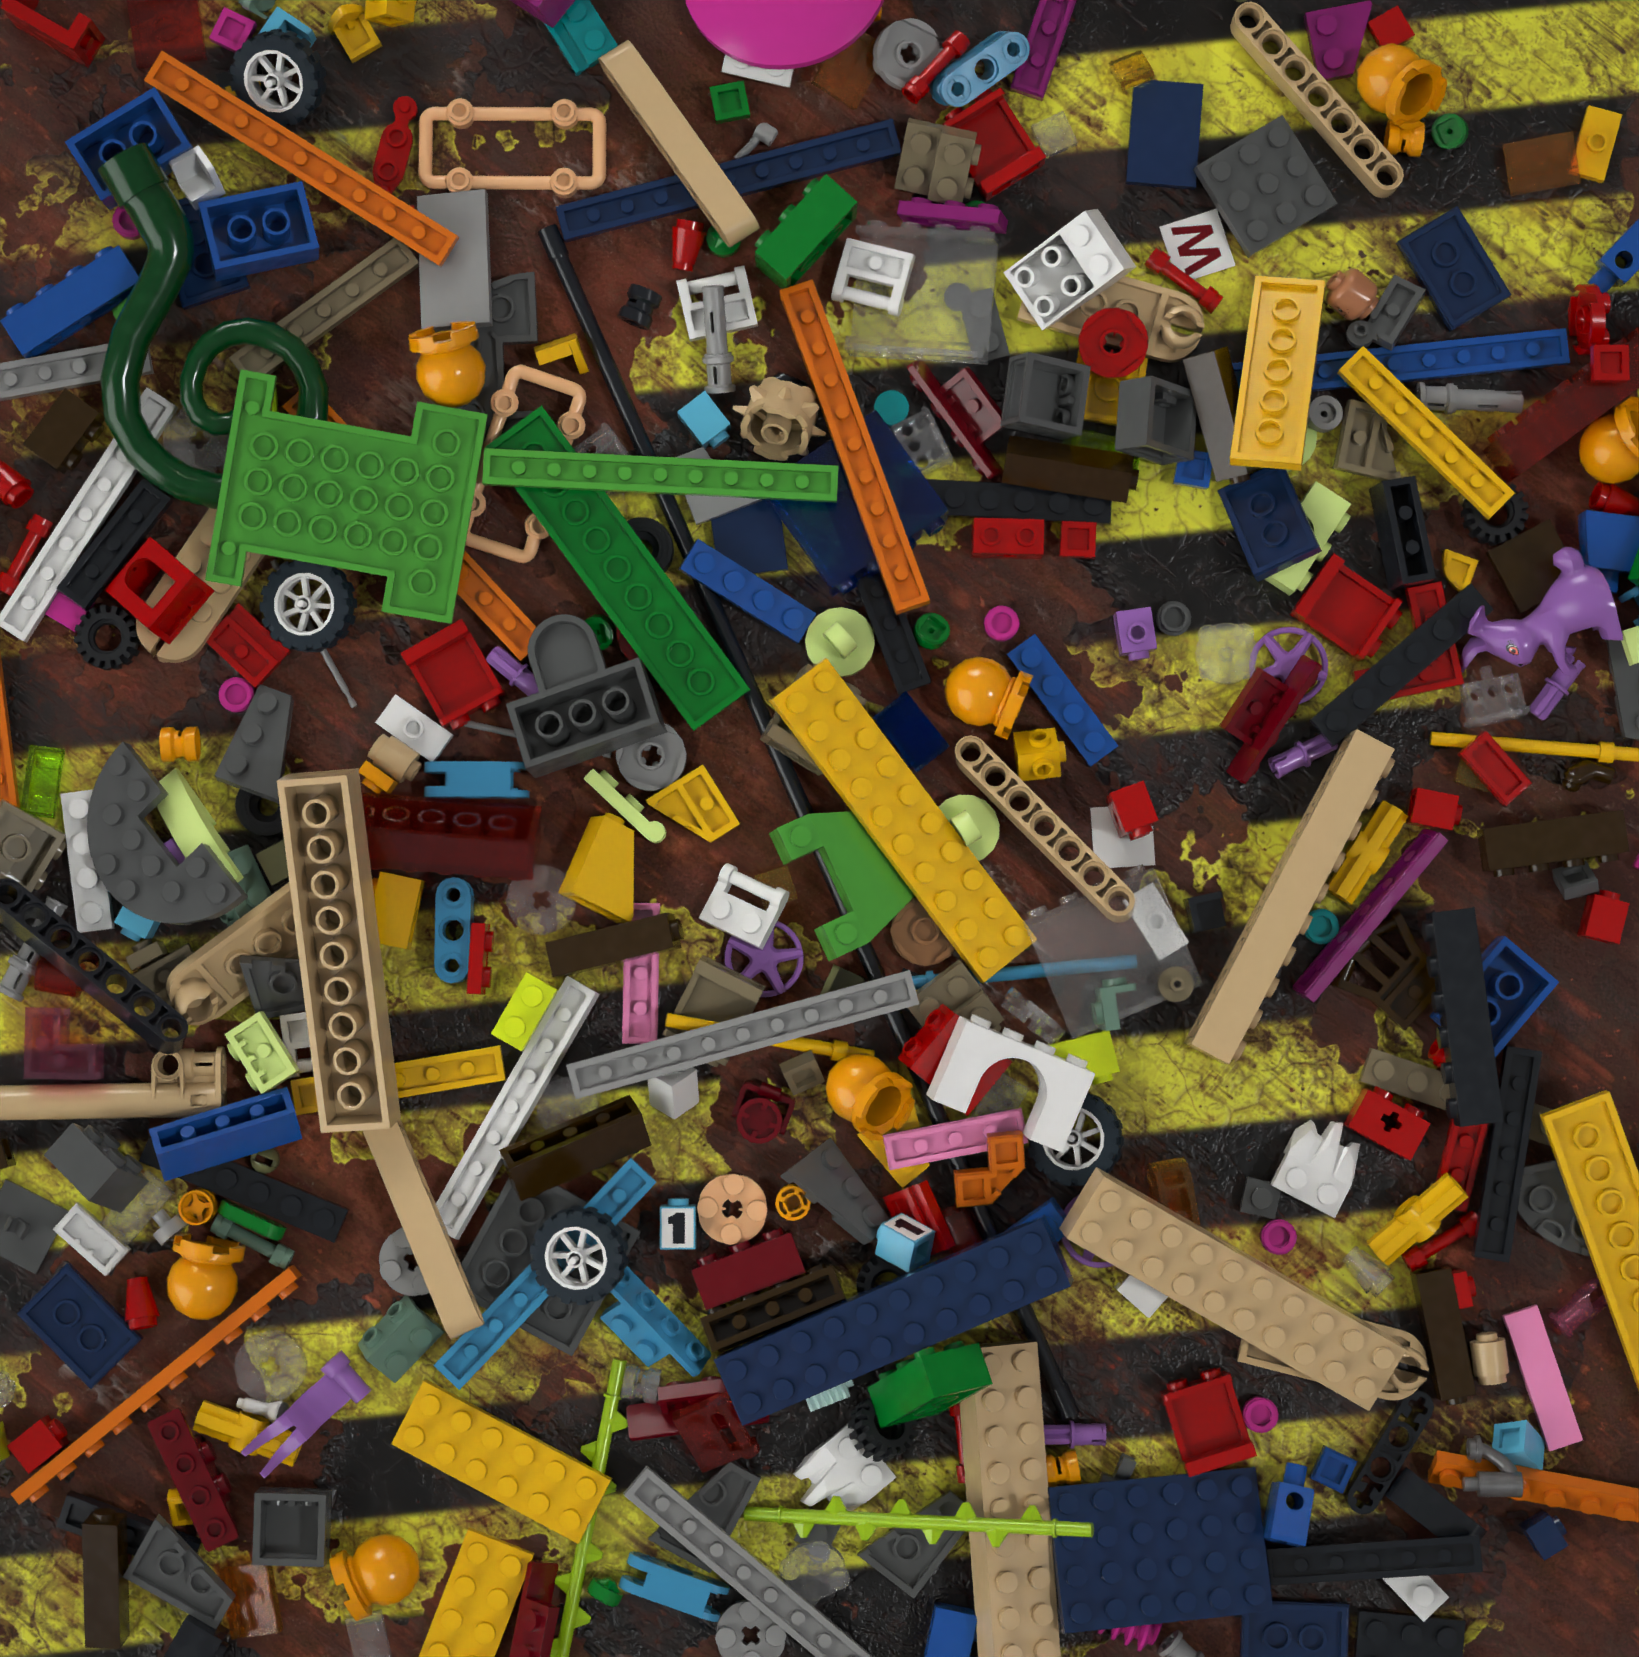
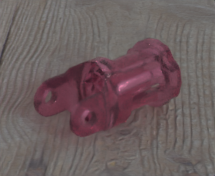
M1598 1278L1588 1280L1570 1296L1571 1300L1557 1313L1551 1312L1548 1315L1553 1325L1567 1339L1573 1337V1331L1587 1319L1592 1320L1608 1306L1607 1302L1604 1303L1606 1301L1604 1295L1594 1303L1590 1302V1294L1600 1285Z

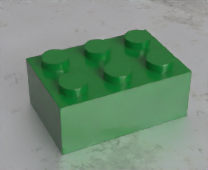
M827 174L820 181L814 178L803 190L802 194L805 197L796 207L790 204L778 218L781 222L773 232L766 230L755 243L757 247L755 251L756 267L780 289L795 285L857 218L858 202Z
M957 1341L944 1346V1351L935 1352L934 1347L923 1349L914 1353L915 1358L896 1364L897 1369L879 1374V1381L869 1386L868 1391L880 1428L939 1415L992 1385L993 1383L979 1343L965 1346L963 1341Z

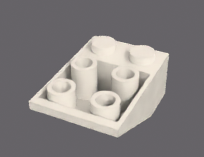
M1093 209L1082 212L1003 273L1041 330H1045L1112 286L1137 266L1100 211Z

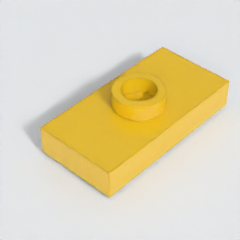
M1588 105L1568 172L1569 175L1602 183L1605 180L1622 114Z

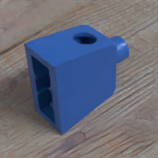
M1639 219L1596 261L1595 265L1599 270L1587 283L1596 284L1600 288L1601 293L1607 292L1614 284L1619 287L1623 286L1639 270ZM1618 256L1625 259L1626 266L1624 268H1619L1616 265L1615 259Z
M1585 510L1578 515L1579 550L1585 565L1598 568L1609 584L1611 593L1617 594L1619 576H1629L1639 549V516Z
M1287 1462L1283 1482H1272L1262 1522L1263 1539L1293 1547L1306 1546L1314 1498V1489L1304 1487L1307 1466ZM1288 1494L1294 1499V1505L1291 1509L1286 1503Z

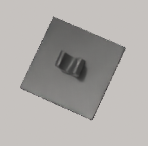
M6 1179L0 1189V1256L37 1274L57 1236L53 1228L69 1210Z

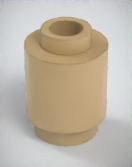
M382 734L375 741L367 757L373 760L374 766L399 783H402L405 779L412 781L422 767V764L418 762L420 758L418 752L396 737H388L385 734Z
M1494 1331L1477 1333L1476 1340H1472L1469 1343L1473 1374L1475 1377H1478V1384L1496 1385L1507 1382L1506 1374L1509 1373L1505 1338L1498 1337L1497 1332Z

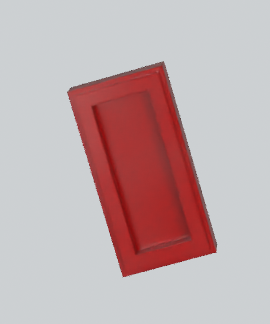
M1486 730L1482 731L1458 753V756L1503 807L1510 804L1532 784Z

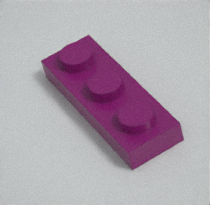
M914 197L911 201L899 200L897 215L906 225L1006 234L1008 220L997 206L986 203L978 204L977 208L966 207L964 203L947 200L944 204H933L928 199Z

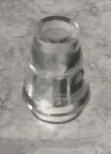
M1357 1246L1342 1259L1365 1293L1370 1292L1375 1298L1395 1278L1389 1272L1391 1268Z

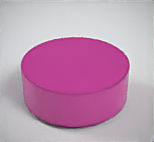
M118 207L112 218L115 230L120 236L128 240L141 238L140 233L125 209Z
M1007 606L992 608L984 619L986 634L998 642L1010 640L1015 636L1019 628L1018 615Z
M239 677L226 680L219 689L220 703L225 709L233 713L247 711L255 695L254 687L247 680Z
M1283 1219L1269 1220L1260 1231L1261 1244L1270 1253L1276 1255L1286 1254L1296 1244L1297 1235L1294 1227Z
M1252 1397L1246 1401L1242 1408L1245 1425L1254 1432H1268L1277 1424L1278 1409L1266 1397Z

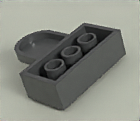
M561 614L552 616L535 628L528 643V657L539 692L506 704L525 768L534 778L667 733L648 670L639 657L607 668L596 634L584 620L573 615Z

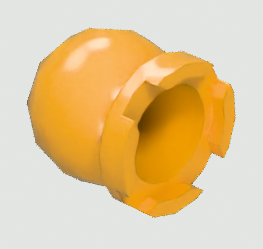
M1390 43L1382 45L1366 54L1357 70V89L1361 98L1372 110L1386 114L1391 122L1400 128L1412 130L1423 125L1420 120L1430 110L1436 112L1439 109L1445 96L1447 79L1442 77V68L1431 60L1420 59L1411 48Z
M475 321L450 322V330L436 333L434 326H430L409 334L408 345L410 351L421 354L416 365V380L424 396L437 405L451 408L467 405L480 394L484 386L486 365L481 353L471 345L472 341L479 337Z
M1631 396L1615 407V414H1608L1597 418L1585 429L1580 439V463L1588 474L1601 483H1621L1631 480L1639 473V397Z
M983 657L965 659L956 665L947 677L945 686L947 705L953 714L966 724L984 726L993 723L995 727L997 726L994 735L1008 740L1014 721L1018 717L1030 687L1033 675L1020 671L1017 678H1011L1006 668L993 659Z
M852 1054L843 1057L829 1071L826 1082L828 1103L837 1115L852 1122L854 1128L869 1140L884 1139L882 1134L888 1132L892 1127L898 1131L909 1118L915 1104V1100L910 1097L913 1084L897 1072H891L883 1061L870 1054Z
M191 1233L176 1234L172 1249L182 1257L172 1265L167 1277V1295L175 1309L196 1320H209L222 1314L232 1304L238 1291V1276L232 1264L243 1261L246 1246H239L237 1241L224 1240L215 1236L207 1235L206 1242L191 1241Z
M388 1533L369 1537L358 1545L353 1556H350L346 1550H341L332 1555V1558H329L336 1586L344 1584L350 1598L344 1604L355 1621L372 1615V1603L387 1606L401 1602L412 1592L420 1578V1561L413 1546L403 1538Z

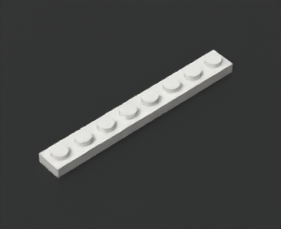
M146 387L140 396L141 413L152 435L158 440L178 410V407ZM115 438L107 447L0 613V627L26 643L59 592L56 588L88 549L138 472L126 460Z
M566 976L436 1202L447 1232L454 1239H460L502 1166L503 1160L499 1150L515 1143L600 995L569 976Z

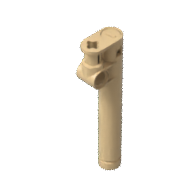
M218 1046L216 1052H195L194 1048H184L174 1054L158 1052L152 1059L151 1083L0 1085V1121L183 1118L227 1105L226 1051L224 1046ZM168 1055L174 1056L178 1061V1069L173 1075L168 1074L163 1069V1060ZM199 1063H212V1065L201 1066Z

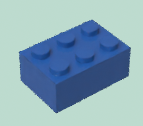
M155 87L65 141L96 194L109 210L118 206L98 173V169L109 159L134 145L147 143L167 176L172 173L169 161L194 148Z
M302 181L198 202L199 218L216 282L319 260V244Z
M1496 936L1481 954L1495 1057L1559 983L1558 980L1506 936ZM1433 1011L1429 1017L1441 1026L1439 1013H1434Z

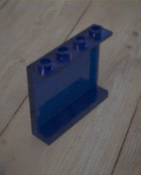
M875 410L864 417V421L911 549H914L918 539L926 534L931 537L946 526L945 521L948 518L949 510ZM831 439L796 462V464L839 466L837 503L763 499L768 508L770 506L773 507L828 584L829 593L833 597L839 592L842 595L850 592L859 584L858 579L867 573L875 575L880 572L833 440Z

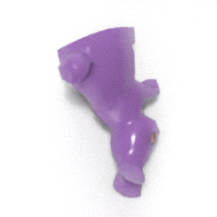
M1563 547L1554 553L1553 564L1561 570V573L1545 594L1540 605L1530 615L1522 620L1503 619L1491 622L1485 616L1484 605L1477 609L1468 627V634L1476 637H1471L1462 650L1459 662L1461 672H1464L1477 653L1484 651L1518 667L1530 664L1539 646L1544 645L1552 653L1561 672L1570 677H1576L1578 674L1577 667L1568 663L1566 656L1567 653L1573 655L1576 647L1566 646L1570 634L1592 627L1593 631H1599L1602 639L1623 640L1616 606L1609 584L1603 573L1596 567L1585 565L1582 555L1575 548Z

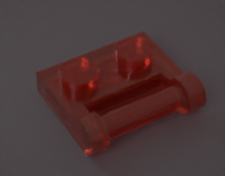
M728 1392L719 1393L672 1412L673 1422L702 1473L741 1457L744 1459L752 1458L760 1451L761 1447L756 1438L750 1436L746 1427L742 1426ZM713 1414L723 1415L737 1440L736 1442L729 1443Z

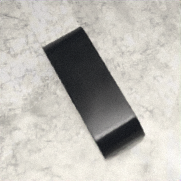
M1405 1467L1384 1494L1438 1538L1479 1535L1481 1540L1487 1533L1483 1527L1407 1467Z

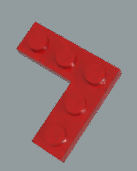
M1442 581L1405 589L1414 630L1446 604ZM1454 643L1389 700L1464 684L1456 644ZM1370 668L1353 671V681L1355 682Z

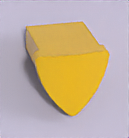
M346 4L339 6L329 20L328 30L331 35L335 34L352 63L382 47L368 20H365V8L363 6Z
M575 333L534 347L539 366L573 355L579 374L589 372L577 334Z

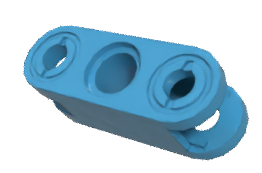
M998 31L993 33L939 73L930 84L932 98L944 106L961 107L968 104L1027 60L1030 53V45L1027 38L1019 32ZM979 60H982L985 71L978 78L975 73V66Z
M424 762V773L445 774V786H425L424 798H530V791L514 788V772L526 771L524 762Z
M455 877L442 881L437 887L435 897L434 968L437 976L447 983H460L468 979L471 923H474L473 888L467 881ZM458 889L460 898L453 902L450 899V893L452 890ZM457 920L463 926V935L458 940L452 941L447 937L445 929L448 923ZM453 959L457 960L459 964L456 972H451L448 967L449 962Z
M636 1551L629 1553L626 1561L627 1564L647 1572L645 1580L622 1575L618 1584L619 1588L633 1595L712 1622L719 1621L720 1612L706 1604L710 1592L716 1595L717 1593L727 1595L730 1590L728 1584Z

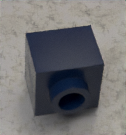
M1541 1510L1518 1524L1535 1553L1544 1561L1569 1546L1563 1535L1567 1534V1531L1556 1515L1551 1517Z

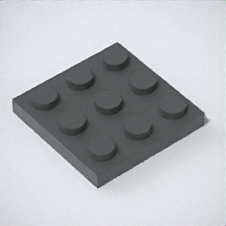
M1283 115L1205 160L1193 169L1247 258H1250L1338 204Z

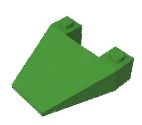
M852 811L807 814L769 833L783 865L818 850L844 904L847 914L814 929L828 961L868 944L915 896Z

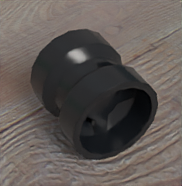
M631 284L627 292L629 300L626 305L621 306L617 317L634 327L649 330L653 322V310L659 308L663 297L646 287Z

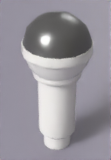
M239 1397L236 1407L245 1412L265 1416L266 1419L273 1423L289 1408V1405L282 1400L268 1403L248 1397Z

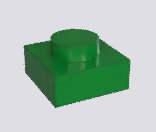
M744 80L709 87L716 124L750 118Z

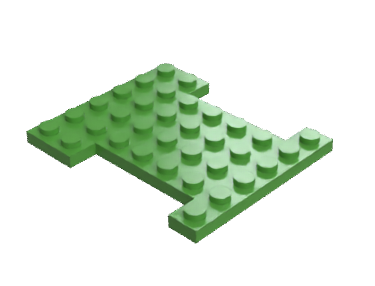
M240 369L205 580L242 587L248 552L387 576L381 612L452 624L488 414L417 401L412 435L406 436L273 412L272 405L277 376Z

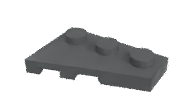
M1604 639V642L1607 643L1609 670L1613 677L1616 693L1614 698L1621 737L1623 739L1639 741V663L1629 666L1622 642Z
M261 684L259 685L214 775L217 781L279 804L277 780L285 774V752L290 736L294 700L291 695Z
M240 955V966L255 1014L259 1011H264L267 1018H273L305 1011L299 959Z
M831 1137L780 1175L787 1183L794 1182L806 1192L804 1197L813 1204L818 1202L831 1212L832 1220L863 1245L872 1241L876 1237L880 1225L884 1221L889 1220L887 1214Z
M729 1460L688 1501L726 1533L731 1535L761 1476ZM661 1526L648 1537V1540L711 1573V1568Z
M949 1490L915 1514L955 1516L961 1504L965 1501ZM893 1528L859 1551L857 1555L914 1599L965 1531L944 1530L937 1544H929L922 1529Z
M160 1514L155 1518L123 1576L214 1629H217L236 1596Z

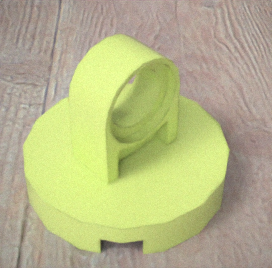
M838 607L827 609L815 617L808 627L805 644L807 656L812 664H818L827 658L841 677H848L865 668L872 658L875 640L873 629L865 617L855 610Z
M957 795L946 799L939 806V809L978 861L983 860L994 850L999 839L1000 823L995 810L985 800L974 795Z

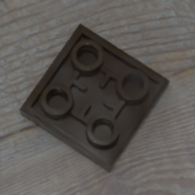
M1550 519L1486 552L1518 614L1541 603L1545 594L1561 573V570L1553 564V554L1562 549L1564 545Z

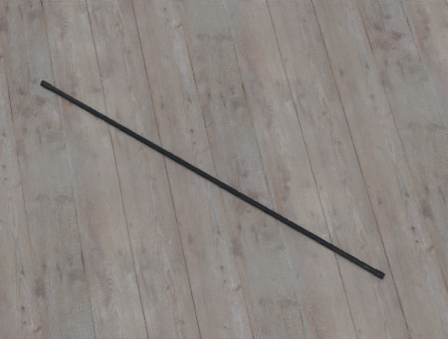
M556 224L544 227L538 231V236L550 262L555 267L637 456L657 457L570 261L569 252ZM655 494L684 560L694 544V539L675 496L671 494ZM692 579L726 657L751 689L743 696L762 736L772 716L718 594ZM764 743L797 819L814 813L791 759ZM819 851L812 852L840 916L847 914ZM871 941L855 949L869 981L886 977ZM897 1010L886 1013L884 1016L898 1048L902 1052L904 1044L913 1036L902 1011ZM907 1067L932 1125L949 1122L950 1120L943 1104L933 1101L926 1095L930 1085ZM965 1155L948 1159L952 1170L971 1168ZM987 1205L969 1206L983 1240L1000 1234ZM1031 1303L1014 1310L1027 1340L1038 1343L1039 1367L1060 1419L1064 1420L1080 1412L1068 1383L1061 1374Z

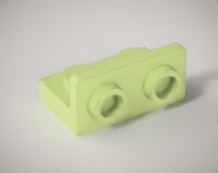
M264 1011L257 1012L225 1034L229 1041L227 1048L236 1061L239 1062L241 1060L247 1070L245 1077L255 1091H260L261 1094L276 1090V1086L300 1071Z

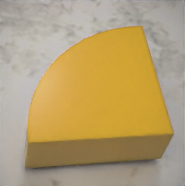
M1445 549L1442 554L1444 576L1448 583L1460 592L1471 583L1478 560Z

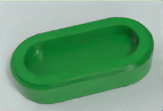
M222 1199L217 1209L218 1214L224 1218L276 1241L282 1240L287 1229L279 1222L227 1199Z

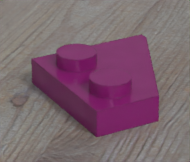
M1371 0L1305 13L1304 21L1313 65L1327 82L1352 77L1372 7Z

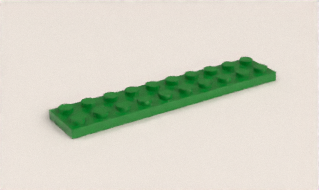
M542 405L485 446V448L576 453ZM514 487L693 731H696L751 690L605 491Z

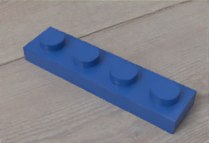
M699 539L694 542L678 569L796 644L800 642L816 615L809 608Z
M1036 634L1029 637L1006 655L1018 672L1023 671L1033 675L1029 685L1030 689L1089 768L1118 747V744Z

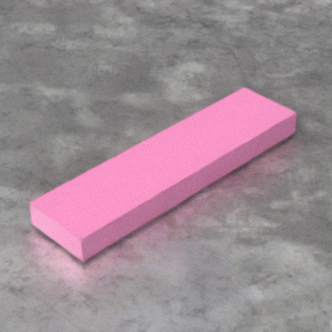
M634 903L632 921L659 915L660 903ZM659 954L624 962L622 1044H643L658 1039Z
M1020 1107L884 1134L882 1136L884 1138L889 1170L987 1151L986 1133L1022 1130L1023 1132L1025 1122L1022 1108ZM1023 1134V1142L1025 1144L1028 1143V1138Z
M1534 1304L1502 1315L1547 1450L1553 1451L1583 1441L1538 1305Z

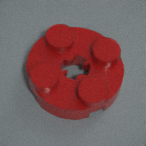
M1578 284L1575 290H1578L1579 294L1578 296H1572L1569 302V335L1577 336L1579 345L1572 346L1578 355H1590L1591 346L1609 345L1610 336L1606 328V314L1610 311L1611 300L1609 293H1601L1600 288L1596 284Z
M1104 308L1092 314L1084 322L1078 337L1079 353L1084 364L1091 366L1090 370L1095 374L1107 378L1124 377L1134 372L1143 363L1148 349V333L1143 322L1134 313L1121 308ZM1113 332V336L1118 333L1123 338L1119 343L1122 349L1117 353H1113V349L1109 353L1103 347L1107 343L1105 336Z

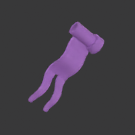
M342 1350L320 1369L324 1376L241 1451L244 1457H246L292 1426L296 1427L260 1472L263 1478L267 1477L286 1457L307 1441L322 1424L350 1399L357 1404L372 1390L349 1365L351 1360Z

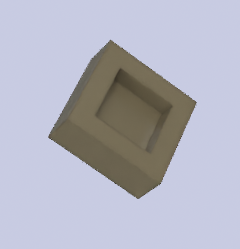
M150 938L133 946L132 950L134 953L125 958L131 970H140L169 954L164 942L156 941L153 943Z
M812 1050L779 1064L793 1096L825 1082Z

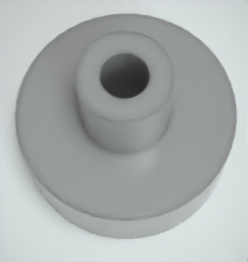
M1322 395L1310 403L1308 425L1313 430L1325 433L1333 430L1340 424L1343 417V409L1337 399L1332 396Z
M161 1209L152 1217L160 1227L153 1236L161 1246L189 1225L181 1219L179 1213L171 1218L164 1209Z

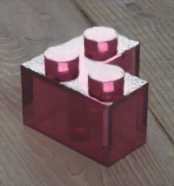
M25 1007L23 1079H104L105 1043H69L70 1008Z

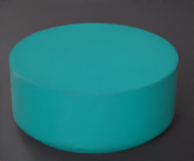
M888 390L877 397L874 404V414L881 424L895 427L902 424L908 416L909 403L902 393Z
M1316 909L1309 912L1313 919L1304 934L1305 937L1315 944L1331 942L1339 931V923L1336 916L1326 909Z

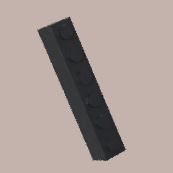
M1475 907L1426 913L1427 921H1422V934L1424 941L1430 943L1431 956H1427L1426 962L1428 975L1430 978L1434 977L1436 992L1431 993V1001L1434 1013H1439L1441 1027L1436 1028V1038L1439 1049L1444 1048L1446 1063H1441V1075L1443 1083L1449 1084L1450 1098L1446 1099L1448 1119L1454 1120V1125L1459 1127L1503 1122Z

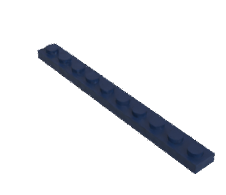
M889 119L718 165L739 195L743 197L824 176L825 174L900 156L902 151L894 121ZM677 175L555 206L565 243L700 208Z

